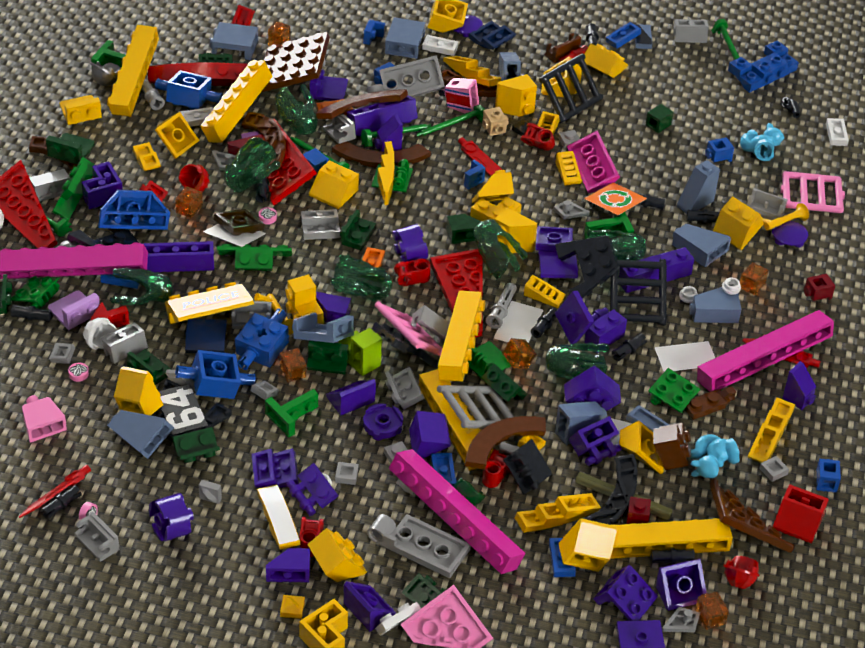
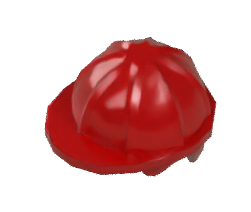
M188 164L180 171L179 181L190 195L203 192L210 183L209 174L202 165Z
M735 556L731 561L728 559L726 565H723L727 581L731 586L745 589L750 587L757 577L760 576L758 574V562L749 557Z

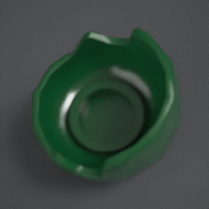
M462 477L454 485V488L474 506L478 505L486 497L482 491H476Z

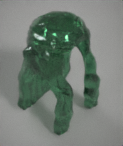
M301 84L300 87L307 101L306 105L302 101H297L287 86L279 89L280 91L277 93L275 100L278 114L283 122L287 123L297 135L314 133L317 129L318 119L313 111L314 99L306 85Z
M259 137L250 138L239 149L233 162L225 166L224 180L231 190L241 193L269 176L271 172L277 170L281 164L279 161L275 160L267 166L277 156L273 146Z
M487 219L476 225L473 236L489 273L496 279H501V276L507 270L509 262L515 272L520 270V265L516 256L510 252L508 246L498 241L497 235L506 237L523 260L528 257V254L521 248L520 243L511 234L503 230L494 219Z
M608 229L588 230L587 232L589 238L606 235L613 238L611 240L618 260L637 261L645 256L646 243L640 234L625 233L619 230L611 231Z
M347 254L339 256V262L335 268L331 284L338 292L365 296L371 301H376L388 297L393 286V279L386 269L373 267L367 262L352 258Z
M113 269L112 275L114 277L136 281L147 289L146 293L140 298L110 297V301L114 304L136 306L154 300L165 303V301L169 300V296H172L173 284L170 278L165 275L144 269Z
M605 343L559 344L551 346L547 351L546 367L548 371L556 375V378L564 377L571 380L594 365L605 374L608 369L605 358L601 354L595 355L572 350L608 352L609 345Z

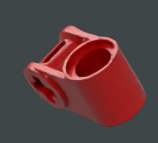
M533 123L527 124V130L520 138L523 143L546 151L554 148V136L549 129L539 127Z
M420 258L397 263L394 266V272L398 275V284L400 286H408L428 282L430 280V262L427 259Z
M494 449L487 460L485 469H483L482 483L489 488L497 487L506 474L510 472L503 461L507 456L499 453L497 449Z
M302 517L299 535L301 545H299V548L310 549L307 544L323 531L324 519L310 520ZM310 550V557H313L314 555Z

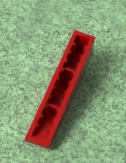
M199 62L149 66L147 79L152 84H155L157 78L169 81L181 70L211 77V86H231L248 64Z

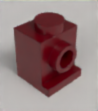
M827 273L807 278L804 286L805 296L810 297L813 301L824 298L830 300L835 290V284Z

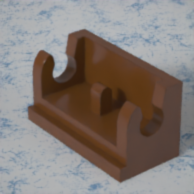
M574 33L569 34L568 41L551 48L552 45L549 43L546 46L544 55L552 62L557 63L561 57L568 55L571 50L580 48L581 37L578 35L573 39Z

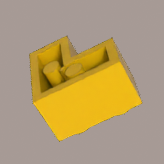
M505 197L496 206L481 198L471 207L470 216L488 225L487 233L493 236L494 219L507 207L521 214V203Z
M309 274L287 280V289L285 290L288 298L286 303L287 312L292 314L293 319L315 312L317 313L318 324H324V312L316 301V285Z
M335 599L299 621V637L309 648H345V638L340 633L348 629V612Z

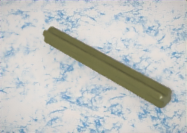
M579 472L576 477V483L609 497L615 489V485L583 472ZM635 494V496H634V497H637V498H644V497L639 496V495H637V494ZM651 500L650 513L669 520L673 510Z

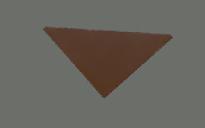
M713 478L711 480L710 488L720 522L789 553L793 551L794 545L781 539L782 534L771 525L767 527L759 519L760 516L749 506L747 509L744 508V505L738 501L739 498L729 489L724 491L719 486L717 479Z

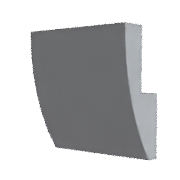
M337 209L301 211L304 240L341 238Z

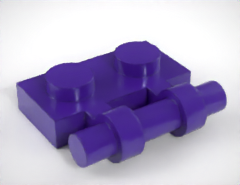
M315 463L297 475L302 481L301 483L296 485L293 480H289L286 483L290 489L289 493L291 496L296 497L300 503L299 507L302 511H306L309 516L316 513L313 508L315 504L318 503L323 509L339 496ZM306 489H308V491L312 495L308 499L302 493Z

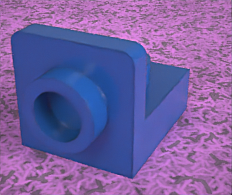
M369 19L364 30L363 44L370 45L372 39H375L376 36L384 37L385 23Z
M475 159L471 161V169L465 172L464 187L468 190L485 181V167Z

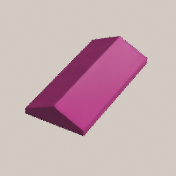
M598 130L567 146L568 151H573L581 179L588 193L597 192L607 185L615 183L620 178Z

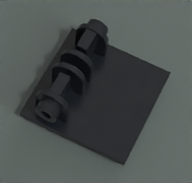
M533 439L503 459L523 495L530 490L537 489L542 481L552 475Z

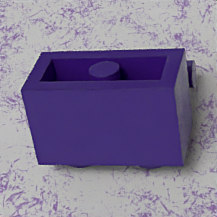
M606 307L597 309L591 315L594 323L586 331L584 343L597 353L625 336L627 319L614 309L610 312Z
M610 416L578 430L569 438L578 457L589 452L590 457L585 459L587 466L599 464L602 462V459L606 457L611 458L622 450L619 443L613 445L611 442L620 433ZM603 445L604 450L599 452L597 448Z

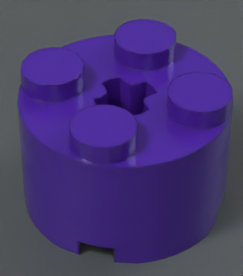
M412 224L392 231L393 239L396 241L394 250L397 255H401V262L428 258L427 244L423 241L422 237L424 235L418 224Z
M181 493L150 502L149 516H154L155 523H152V527L160 541H169L191 533L190 521L194 519L191 508L186 507Z

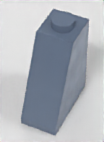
M499 52L501 81L520 76L521 61L517 53Z
M708 160L695 166L678 200L677 207L687 214V210L698 211L714 202L720 169Z
M685 224L674 231L672 245L677 249L686 247L694 260L706 267L729 251L731 237Z
M720 287L695 295L693 303L689 305V314L693 316V322L739 323L741 314L739 294H727Z
M596 401L558 405L555 433L565 445L571 444L569 438L578 430L606 418L607 412Z
M120 410L114 415L111 422L107 425L147 459L174 429L164 418Z

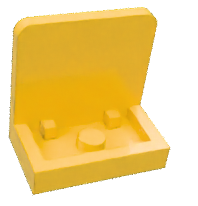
M92 95L64 100L59 103L68 125L102 118L99 97L93 98Z

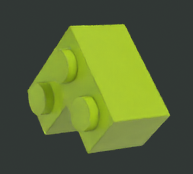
M368 328L361 333L356 330L353 336L338 341L340 344H348V363L362 376L381 366L382 338L372 329Z

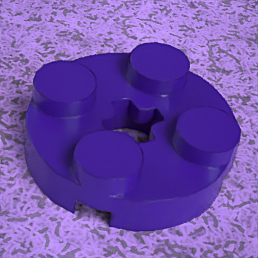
M380 403L372 405L366 410V414L363 416V427L374 440L380 441L391 438L402 432L403 415L397 407H386V404Z

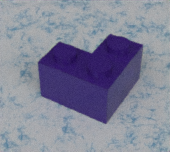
M109 161L92 166L93 179L81 182L83 199L89 209L105 205L117 190H123L122 182Z
M595 365L564 384L565 402L567 403L596 401L606 411L621 403L619 384Z

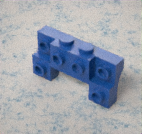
M774 41L765 46L764 54L766 57L751 64L740 57L729 62L728 71L750 93L796 71L799 62L787 54L788 48L779 41Z

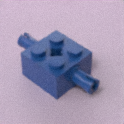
M181 70L169 81L157 78L155 82V89L167 91L166 102H171L173 105L188 106L190 109H199L206 101L219 103L223 97V93L211 91V77Z
M276 309L270 319L254 313L236 336V354L241 356L237 361L239 368L247 370L253 361L270 368L289 343L288 326L281 324L287 317V313L283 309Z
M204 350L197 351L192 367L177 365L175 370L176 378L192 379L194 381L196 395L228 399L235 398L240 385L252 386L255 384L256 378L255 374L239 373L236 354Z

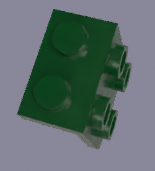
M63 133L60 138L49 135L46 139L47 153L50 157L78 164L82 157L86 158L93 149L95 141L69 133Z

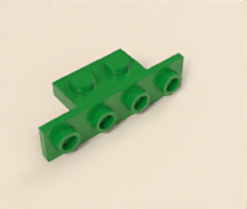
M82 157L77 167H73L69 174L71 178L66 180L62 186L63 192L52 211L61 218L67 217L70 219L83 195L81 182L92 178V166L95 165L94 163Z
M222 244L217 246L218 255H235V270L273 271V256H292V248H288L287 245H278L277 247L259 245V247H251V245L245 244L243 247H233L231 244Z

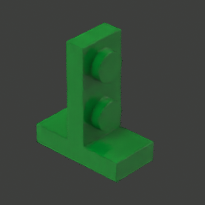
M107 40L93 55L91 62L96 64L99 61L101 66L113 63L121 68L122 59L126 55L115 52L114 42Z
M625 212L620 215L614 214V218L586 222L585 239L606 235L609 237L621 235L625 244H631L634 228Z
M314 389L282 406L272 397L265 400V414L288 438L295 435V420L318 407V393Z

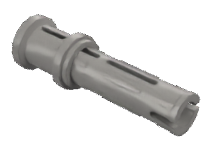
M145 77L141 88L145 93L144 97L149 102L151 109L159 110L164 106L165 101L160 96L159 91L153 88Z
M507 283L497 304L492 306L491 314L486 318V323L489 327L498 329L502 326V320L507 316V308L517 290L515 284Z

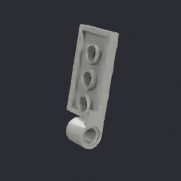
M437 55L379 70L383 85H372L367 88V93L407 89L408 95L415 97L445 89ZM423 72L429 74V78L427 80H422L420 78V75ZM409 76L413 78L411 84H405L403 82L404 78ZM395 81L396 86L391 89L387 87V83Z
M380 514L367 530V535L373 542L448 578H451L471 550V546L467 542L408 514L405 515L397 527L391 517ZM408 533L410 536L402 537L400 534ZM425 541L428 545L421 546L418 543ZM444 550L447 554L440 555L437 551Z

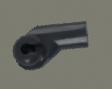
M784 97L782 99V106L791 111L794 118H799L801 111L798 103L789 97Z

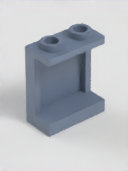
M394 17L385 40V54L417 59L421 39L425 36L426 22Z
M219 22L218 27L214 29L213 38L210 39L209 46L212 48V54H216L218 48L245 51V59L251 60L258 43V27Z
M315 312L293 320L292 330L294 339L335 343L354 335V316L346 315L326 324H318L317 313Z

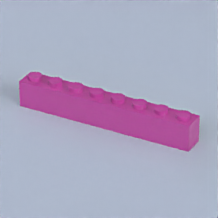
M137 242L130 245L115 243L108 246L96 244L87 247L77 245L75 247L58 246L57 248H21L20 250L5 248L0 251V279H3V274H7L8 279L31 278L33 276L59 277L147 273L148 251L144 244Z
M820 310L815 311L697 366V382L709 392L731 385L832 337L834 321Z
M413 449L396 453L389 467L392 473L500 574L517 570L526 554Z

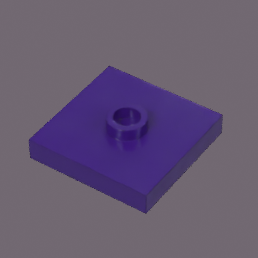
M537 226L535 250L557 251L555 244L573 241V228Z
M572 291L555 312L570 344H576L594 323L578 291Z
M660 620L617 621L616 629L620 648H665Z

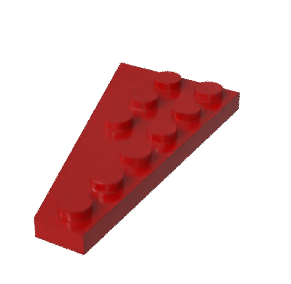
M279 124L278 126L282 130L286 141L284 160L280 169H266L267 178L270 183V200L274 206L317 174ZM261 134L263 138V144L265 147L264 155L266 156L268 142L266 141V138Z
M20 160L0 176V209L4 214V219L36 249L39 247L53 248L58 244L26 168L22 160Z
M483 248L430 257V265L452 313L459 291L482 292L483 295ZM482 314L481 324L478 323V325H479L478 336H475V337H480V336H482V332H483V314Z

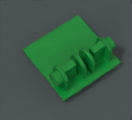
M407 159L400 160L399 165L395 166L394 191H407L413 168H409ZM381 164L377 166L371 187L380 188L378 184V168L381 167Z
M33 276L27 280V283L15 292L11 301H28L31 303V306L41 309L59 291L60 285L57 281L60 278Z
M491 341L477 348H471L472 359L468 361L469 367L481 379L493 364H496L502 371L514 365Z
M667 368L648 392L652 394V404L657 405L663 401L682 413L701 389Z

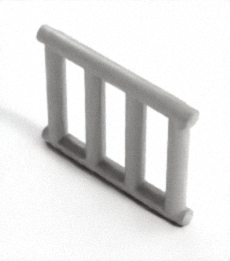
M439 385L437 387V391L444 395L460 419L462 428L484 429L490 424L501 420L483 394H489L505 419L514 417L498 393L490 386ZM452 393H458L475 420L468 418ZM468 394H474L492 421L485 420Z

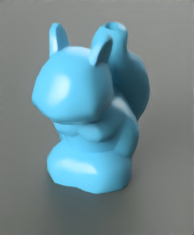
M771 123L767 124V129L763 135H758L755 130H749L743 134L740 140L741 148L746 152H752L759 160L770 161L774 157V146H779L785 138L781 130L775 128Z
M707 434L697 440L695 449H690V458H700L690 463L696 467V470L691 473L693 477L715 478L718 475L719 467H722L726 460L731 464L740 462L739 449L733 438L721 439L716 435Z

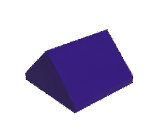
M375 379L359 380L329 392L326 396L341 416L374 403L376 382Z
M416 411L409 429L412 449L424 459L431 454L450 447L446 415L443 413Z
M701 559L659 568L655 587L668 611L708 601Z
M349 581L344 583L343 603L369 632L381 624L380 619L389 613L392 616L397 614L371 585Z

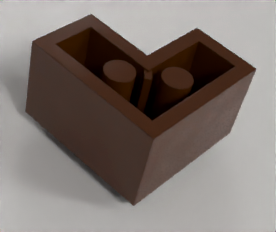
M683 423L653 429V444L664 469L669 470L689 466L688 457H691V450L688 442H691L689 430H685Z

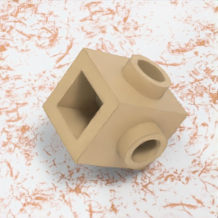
M496 107L483 110L482 124L489 135L506 133L509 121L501 108Z

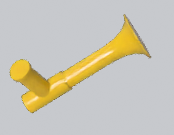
M799 203L796 206V211L773 220L762 217L764 228L770 230L796 218L806 221L809 218V210L805 204Z
M260 293L255 294V301L271 302L273 311H276L278 308L281 309L273 294H268L267 296H263ZM286 317L282 324L288 326L289 335L293 333L292 325L294 319Z

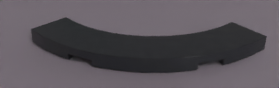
M634 454L614 458L617 474L615 489L600 511L584 519L616 525L628 511L630 497L635 496L638 470ZM577 521L572 522V527L577 523Z

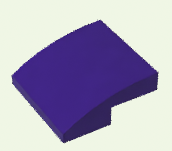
M538 250L541 278H578L576 255L561 261L558 258L557 251Z
M293 448L273 453L272 449H267L252 454L254 485L256 488L278 485L279 488L287 487L286 483L289 480H293L296 485L299 484L296 453Z

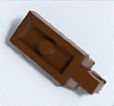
M728 387L694 397L684 410L692 420L726 408L730 401L735 400L736 391L733 387Z

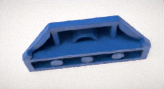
M117 190L100 209L98 228L168 230L170 211L152 191Z

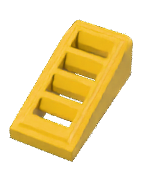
M543 111L537 126L550 128L549 130L554 135L559 124V115Z
M573 151L558 152L555 163L564 185L581 184L582 180Z
M534 275L530 277L524 288V296L558 308L566 297L565 293Z

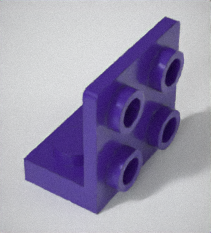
M321 69L320 77L310 80V99L335 101L345 98L348 79L324 76L325 70Z
M628 565L615 571L593 599L598 605L604 602H613L629 621H639L658 596L633 567Z

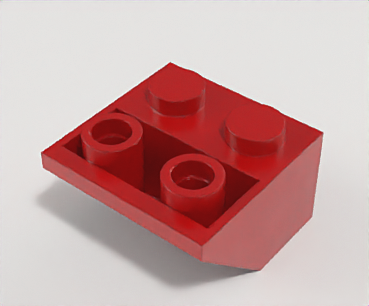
M789 484L773 528L812 544L825 515L829 499Z

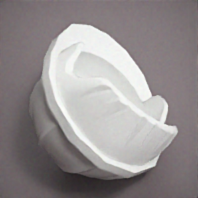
M96 318L89 321L84 327L83 336L90 348L95 350L99 348L104 349L101 338L117 331V328L107 318Z

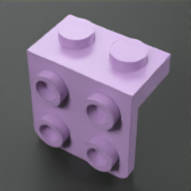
M75 291L48 305V310H52V315L70 330L91 319L100 305L99 296L93 293L86 297L81 291Z

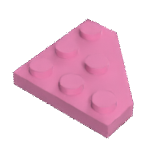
M454 585L400 624L413 643L444 648H482L493 640L491 634Z

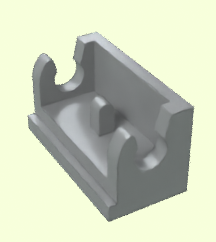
M674 19V42L707 43L709 29L707 20Z
M343 113L333 118L330 124L323 126L324 131L338 144L356 139L355 124Z
M65 169L30 177L39 201L61 196L63 192L62 186L66 180L70 179Z
M754 188L749 196L747 206L760 213L763 218L773 220L784 215L788 199Z
M254 301L253 305L233 309L232 329H243L254 313L270 319L272 317V303Z
M422 306L412 314L411 325L416 327V323L424 326L439 337L438 344L442 346L443 341L445 342L450 323L427 306Z
M135 322L101 338L106 356L110 355L111 362L114 364L127 358V352L129 351L136 354L148 348L145 332Z
M93 511L76 523L78 528H82L75 532V537L100 562L120 550L118 536Z

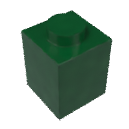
M659 104L647 112L645 126L660 133L672 124L674 111Z

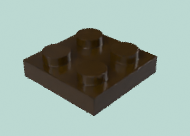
M246 209L214 213L213 220L232 235L238 236L242 233H256V231L264 230L265 224Z

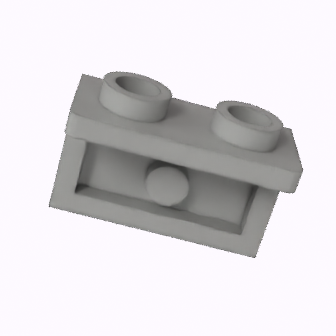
M410 367L393 376L389 371L385 372L387 377L385 383L389 390L393 391L391 397L396 405L400 404L405 410L425 399Z

